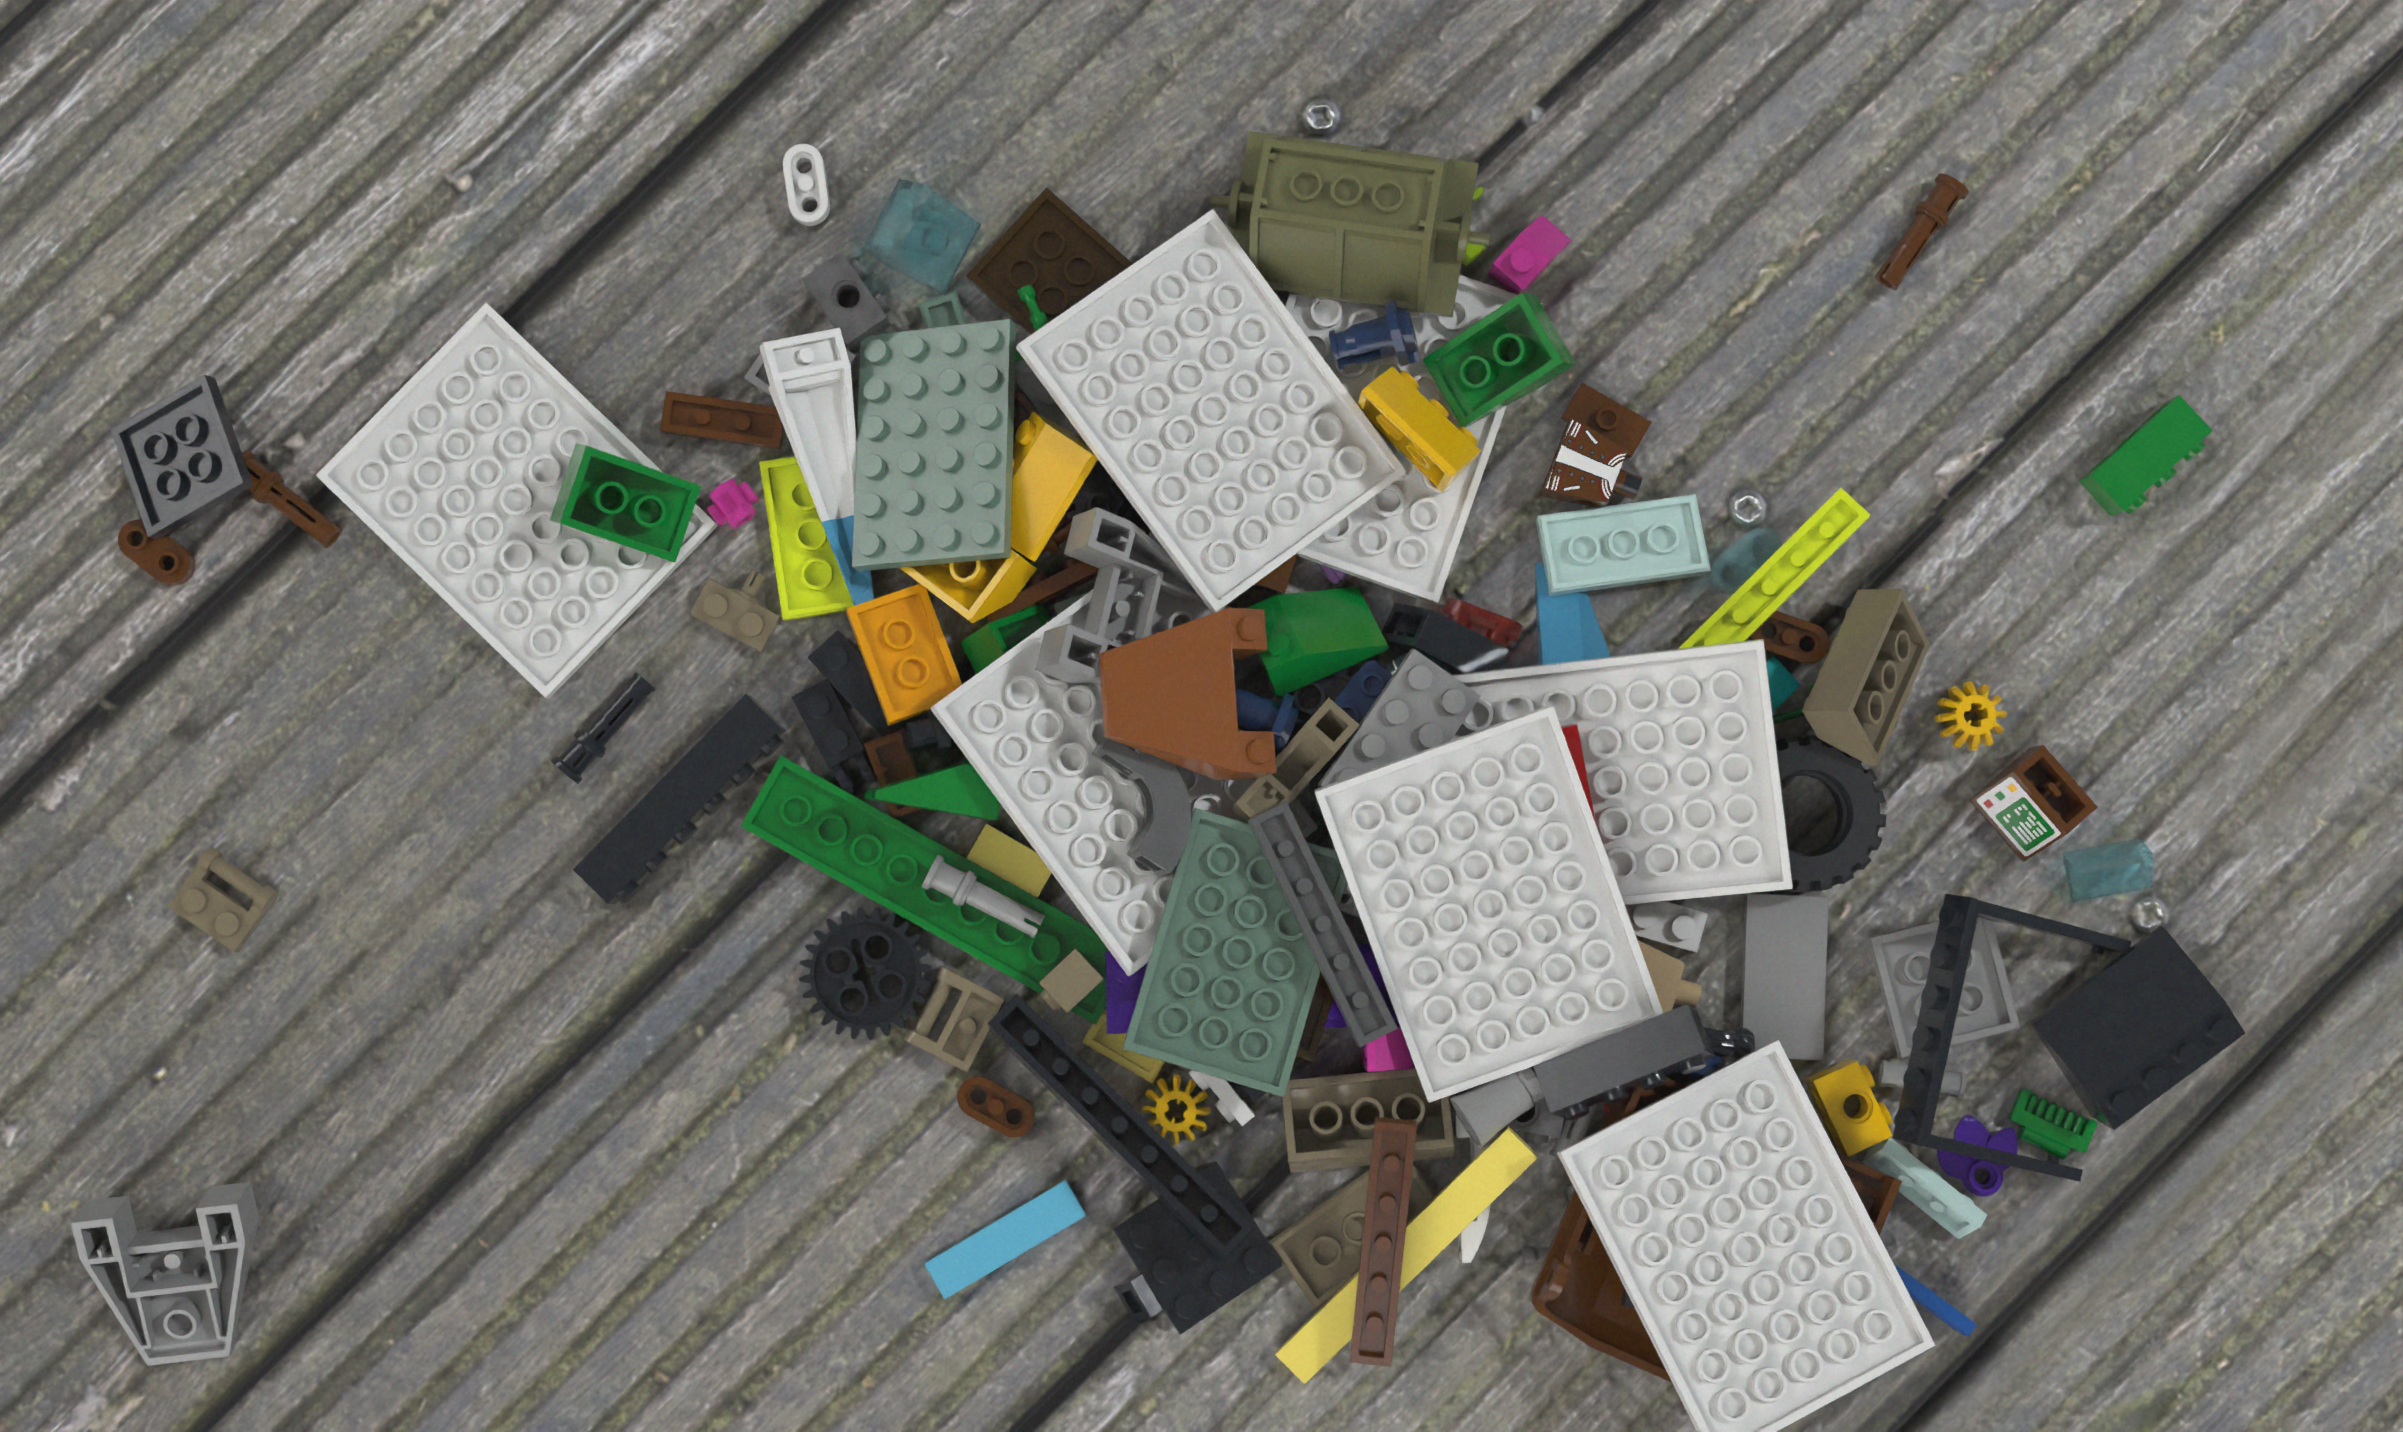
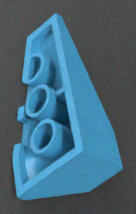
M1535 563L1538 665L1611 657L1587 591L1549 596L1544 563Z

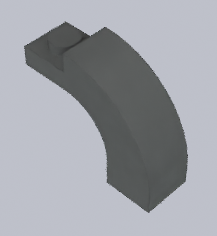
M1105 737L1098 742L1092 755L1128 778L1140 792L1144 803L1142 828L1126 855L1160 877L1170 874L1185 850L1191 828V805L1184 780L1173 763L1142 751L1138 754L1135 752L1136 749Z

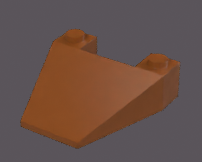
M1227 608L1099 653L1104 737L1214 780H1253L1277 773L1274 732L1238 731L1233 659H1243L1267 650L1264 609Z

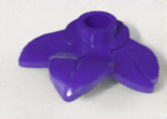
M1965 1115L1955 1128V1140L2015 1154L2018 1152L2017 1136L2011 1127L1990 1135L1981 1122L1971 1115ZM1937 1149V1158L1942 1170L1948 1176L1961 1179L1964 1187L1970 1193L1981 1197L1990 1196L1999 1190L2003 1182V1171L2010 1167ZM1979 1168H1984L1987 1172V1178L1982 1183H1978L1975 1179V1172Z

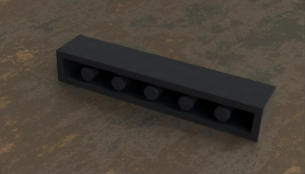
M745 694L578 863L573 871L607 904H616L619 900L623 904L626 903L640 889L641 886L637 882L648 871L654 874L668 861L669 856L666 852L676 842L682 845L688 841L698 829L695 823L705 813L711 816L725 803L727 799L723 794L733 784L739 787L745 783L755 772L752 765L762 755L768 758L782 745L784 740L780 736L786 729L752 696Z

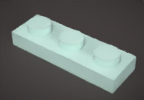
M1891 1137L1868 1150L1862 1163L1870 1168L1901 1180L1902 1183L1898 1191L1958 1239L1980 1228L1987 1217V1214L1978 1208L1969 1197L1958 1192L1943 1180L1938 1172L1928 1168L1913 1156L1904 1145L1897 1143Z

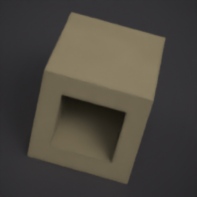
M1075 948L1039 982L1044 988L1040 995L1056 1012L1062 1007L1068 1013L1105 977Z

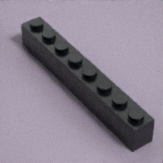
M1017 994L988 1022L989 1031L1223 1263L1252 1234L1254 1227Z

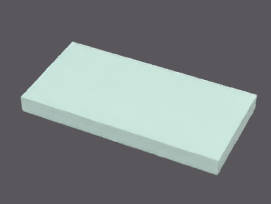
M1696 494L1539 515L1536 518L1549 596L1708 575L1711 571Z

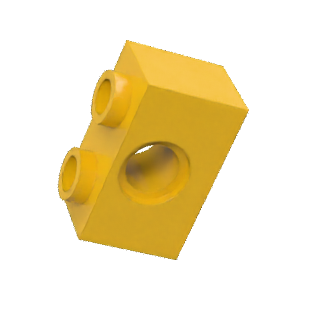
M1846 1059L1804 1079L1839 1154L1849 1157L1893 1136L1888 1126L1893 1123L1891 1115L1882 1101L1877 1103L1871 1087L1875 1086V1082L1865 1064L1859 1065L1857 1060ZM1855 1094L1860 1100V1109L1857 1114L1848 1117L1844 1112V1101L1850 1095Z

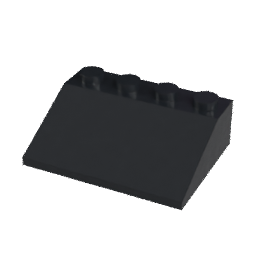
M2162 926L2152 931L2030 1021L2091 1117L2113 1130L2117 1129L2246 1034L2226 1001Z

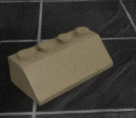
M1902 589L1857 590L1850 607L1846 610L1844 621L1837 636L1832 641L1828 656L1823 666L1819 669L1817 680L1809 697L1806 698L1802 710L1819 739L1869 766H1878L1930 647V642Z
M1416 1068L1288 1081L1285 1095L1282 1098L1290 1172L1370 1165L1375 1117L1417 1121L1413 1161L1454 1157L1449 1096L1428 1103Z

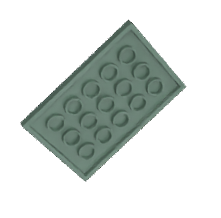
M1011 319L869 335L860 342L852 567L856 570L867 571L1010 558L1016 324Z
M1198 808L1194 809L1191 817L1189 838L1176 867L1122 1049L1284 1097L1320 975V969L1249 824ZM1307 842L1339 908L1347 880L1337 852Z

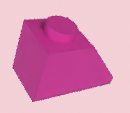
M1541 214L1496 259L1488 275L1508 292L1517 295L1525 293L1572 240Z
M1397 1026L1398 1029L1362 1046L1363 1068L1367 1072L1414 1068V1062L1400 1026Z

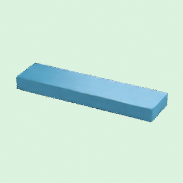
M1065 1179L926 1261L924 1265L943 1298L946 1299L1087 1216V1213L1068 1180Z

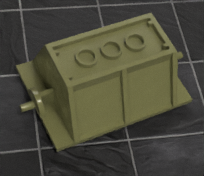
M1249 131L1241 179L1234 180L1230 197L1212 194L1210 201L1211 207L1228 209L1227 224L1231 228L1230 233L1274 292L1385 308V303L1396 301L1399 310L1408 308L1410 312L1451 318L1453 317L1462 261L1465 260L1467 244L1489 246L1491 234L1470 231L1473 215L1471 207L1479 163Z

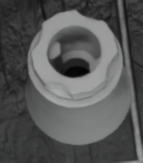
M1529 1067L1478 1085L1471 1090L1449 1098V1101L1467 1133L1482 1148L1505 1126L1534 1107L1533 1103L1542 1099L1544 1094L1538 1077Z

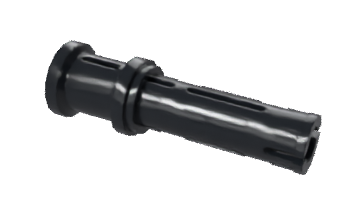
M635 673L634 677L607 705L586 730L583 728L580 731L577 730L574 734L575 740L560 757L554 756L551 762L570 779L579 784L582 781L581 774L597 757L602 758L605 755V744L651 692L655 691V688L638 673Z

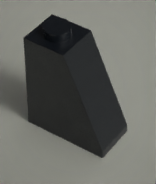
M1394 603L1381 632L1387 644L1406 653H1409L1411 649H1415L1442 669L1455 675L1504 669V659L1509 651L1505 647L1430 608Z

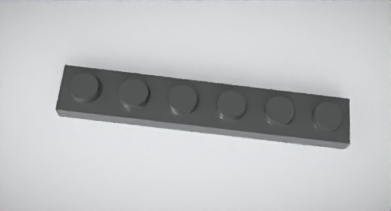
M1287 801L1249 819L1248 823L1357 1047H1362L1398 1029Z

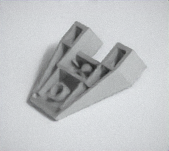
M1096 507L1073 516L1064 552L1067 556L1099 568L1084 630L1066 624L1045 631L1035 670L1070 684L1101 683L1099 653L1212 613L1165 549L1133 522Z
M251 1182L210 1186L196 1207L199 1226L137 1233L129 1196L88 1200L72 1220L71 1226L81 1263L147 1366L229 1357L231 1355L259 1223V1215Z

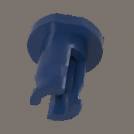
M1396 301L1385 303L1386 316L1354 324L1344 331L1336 333L1334 330L1329 331L1333 356L1335 360L1337 359L1339 370L1344 369V366L1348 364H1364L1394 355L1397 356L1401 367L1421 361L1417 338L1408 308L1399 310Z
M1235 689L1238 728L1243 731L1274 732L1275 754L1278 755L1280 750L1282 751L1287 744L1299 715V710L1292 707L1294 696L1284 692L1277 703L1246 690Z

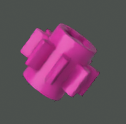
M730 479L719 485L709 494L714 504L709 506L707 510L720 527L728 522L732 529H737L749 522L757 514L753 504L759 501V498L746 481L738 486L734 479Z

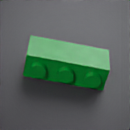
M2178 395L2165 402L2078 482L2110 516L2123 511L2129 515L2147 500L2143 493L2153 484L2159 488L2177 473L2173 468L2176 463L2182 458L2186 461L2191 460L2205 448L2206 444L2202 440L2213 430Z

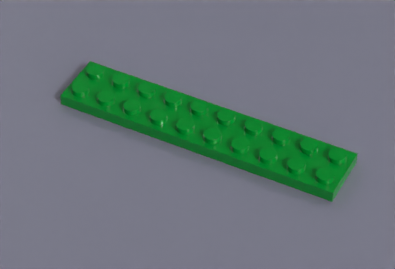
M780 755L741 824V827L1038 993L1044 990L1039 982L1075 948L1105 977L1104 952L1109 950L1091 927L784 756ZM937 855L944 857L946 864L966 873L969 870L974 872V875L977 876V882L1040 914H1045L1041 925L1024 918L1025 922L1039 928L1034 939L967 903H964L963 906H957L952 903V898L931 887L928 890L922 888V884ZM1105 978L1070 1011L1096 1025L1106 1008Z

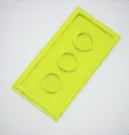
M796 457L759 462L782 620L789 621L846 612V609L854 606V603Z

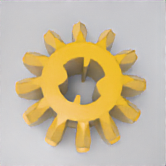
M1973 682L1963 683L1962 691L1958 687L1953 686L1948 689L1950 699L1942 698L1938 700L1937 705L1945 710L1946 713L1936 715L1934 720L1939 723L1946 722L1947 727L1941 730L1940 736L1944 738L1954 734L1952 739V746L1954 748H1960L1966 743L1969 751L1978 750L1980 743L1984 746H1991L1994 743L1992 734L2003 733L2004 728L1996 722V719L2005 718L2007 712L2004 710L1996 711L1995 705L2001 702L2002 697L1996 695L1988 699L1990 688L1988 685H1981L1976 690ZM1964 712H1976L1977 721H1966Z
M1177 1074L1173 1077L1172 1089L1168 1088L1163 1078L1158 1079L1157 1083L1163 1092L1160 1096L1151 1089H1148L1145 1093L1149 1099L1157 1104H1146L1141 1107L1142 1113H1156V1117L1146 1122L1152 1128L1160 1124L1162 1127L1158 1133L1163 1138L1167 1131H1172V1145L1179 1144V1132L1184 1131L1189 1142L1194 1141L1195 1135L1190 1126L1194 1125L1202 1131L1207 1128V1124L1196 1118V1115L1211 1114L1210 1107L1196 1106V1103L1207 1098V1092L1200 1091L1192 1096L1190 1093L1196 1086L1194 1079L1188 1081L1184 1090L1180 1088L1181 1077ZM1173 1099H1178L1177 1104L1182 1100L1187 1105V1108L1183 1110L1184 1118L1178 1121L1175 1120V1116L1170 1119L1165 1114L1169 1110L1168 1102Z

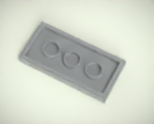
M1745 893L1740 1027L1747 1028L1753 1032L1755 1050L1772 1041L1779 1040L1788 1059L1824 1061L1829 897Z

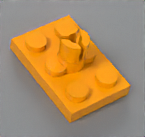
M921 584L846 609V614L888 726L925 713L962 685L927 589Z

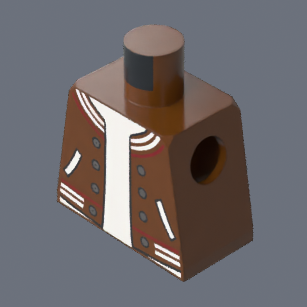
M1571 418L1565 426L1539 495L1596 508L1605 507L1610 500L1612 492L1634 500L1643 477L1622 470L1628 452L1625 448L1578 420Z

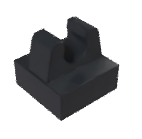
M1142 1274L1127 1278L1114 1286L1134 1323L1152 1318L1163 1310L1162 1305Z

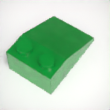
M1520 293L1422 359L1460 426L1465 428L1544 386L1576 365L1575 360L1537 296L1527 293Z
M576 443L550 521L675 563L701 486L593 447Z
M1358 586L1275 595L1247 607V609H1264L1267 650L1256 655L1277 698L1282 696L1284 692L1290 693L1389 650L1388 644Z
M965 758L964 764L946 766L872 788L865 792V799L984 820H998L1000 802L967 758Z

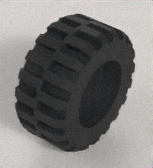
M1793 736L1776 741L1780 781L1782 782L1794 776H1808L1819 780L1832 794L1838 814L1835 832L1825 846L1808 853L1789 850L1793 889H1785L1783 891H1822L1831 889L1832 886L1837 884H1844L1854 878L1853 874L1857 870L1865 869L1872 861L1868 856L1873 850H1878L1882 842L1878 832L1879 828L1886 827L1887 815L1880 814V803H1885L1883 790L1876 791L1873 782L1878 778L1872 768L1866 770L1862 766V761L1822 741L1817 736Z

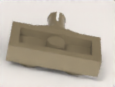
M751 569L741 590L728 588L713 579H708L690 615L758 651L764 652L782 619L781 615L766 608L756 598L767 576Z

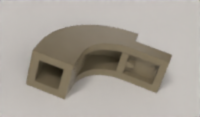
M1328 698L1276 757L1277 773L1257 778L1231 809L1248 823L1249 819L1286 801L1290 805L1360 725Z

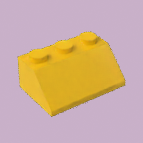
M1392 366L1361 391L1357 405L1374 428L1443 493L1478 457L1481 451L1476 446L1478 440L1465 427L1461 426L1458 429L1447 419L1449 413L1437 400L1431 398L1428 401L1418 391L1420 386L1409 373L1404 370L1399 373Z
M1034 411L1028 420L1023 421L1018 427L1015 442L1013 443L1011 547L1028 559L1036 562L1098 459L1091 449L1071 431Z
M1011 549L1010 558L901 567L900 569L968 621L975 623L1013 602L1037 568Z

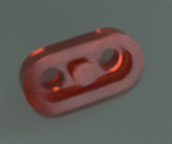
M1447 598L1442 611L1444 616L1469 629L1473 627L1486 632L1485 637L1501 646L1507 647L1509 641L1517 642L1523 625L1512 619L1454 598Z

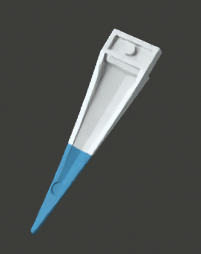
M835 328L763 342L759 348L770 384L768 389L854 606L873 600L871 570L858 571L852 567L857 441L851 365L841 329Z

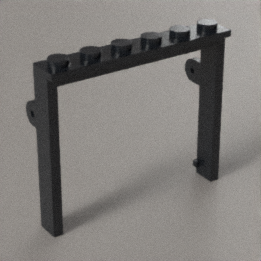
M1945 894L1943 906L1939 912V925L1935 944L1930 954V967L1926 985L1921 995L1922 1003L1918 1022L1912 1036L1913 1045L1908 1068L1903 1078L1904 1086L1899 1109L1894 1119L1895 1127L1892 1138L1923 1147L2080 1182L2083 1170L2058 1164L2059 1157L2048 1155L2047 1161L1931 1134L1978 918L2013 924L2093 946L2091 952L2103 954L2104 949L2125 952L2130 948L2132 941L1980 901L1973 897Z

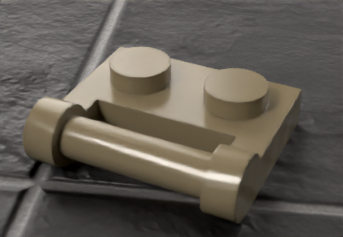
M210 846L201 854L196 867L168 907L231 951L240 952L277 899L279 892L269 885L263 887L222 859L223 854ZM214 872L252 898L254 901L251 908H247L209 882L207 879L211 873Z
M940 965L935 975L938 980L914 1027L908 1028L903 1039L969 1072L989 1033L988 1022L1000 1011L1006 998ZM952 987H955L963 992L938 1041H935L927 1035Z

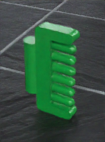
M2020 1089L2008 1115L2009 1121L2021 1126L2017 1139L2062 1160L2067 1157L2070 1149L2082 1153L2087 1151L2097 1126V1122L2094 1119L2085 1120L2083 1115H2078L2070 1131L2076 1116L2074 1111L2067 1113L2064 1123L2060 1127L2066 1114L2065 1107L2061 1106L2058 1108L2053 1123H2051L2057 1109L2055 1102L2049 1103L2044 1118H2042L2048 1103L2047 1099L2041 1098L2035 1113L2032 1114L2038 1101V1095H2030L2028 1089Z

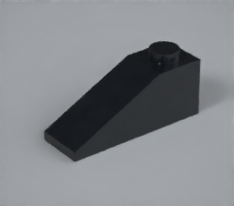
M839 630L807 657L880 736L907 727V723L919 720L917 715L888 726L862 654Z

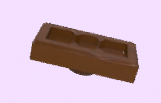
M1583 382L1561 417V420L1567 423L1571 418L1578 420L1622 446L1628 451L1626 457L1629 459L1633 456L1652 423Z
M901 729L863 743L879 786L919 775L911 752L906 753ZM885 802L889 815L895 819L921 809Z

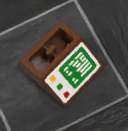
M2044 745L2028 748L1969 799L1972 805L2022 862H2025L2067 835L2098 808Z

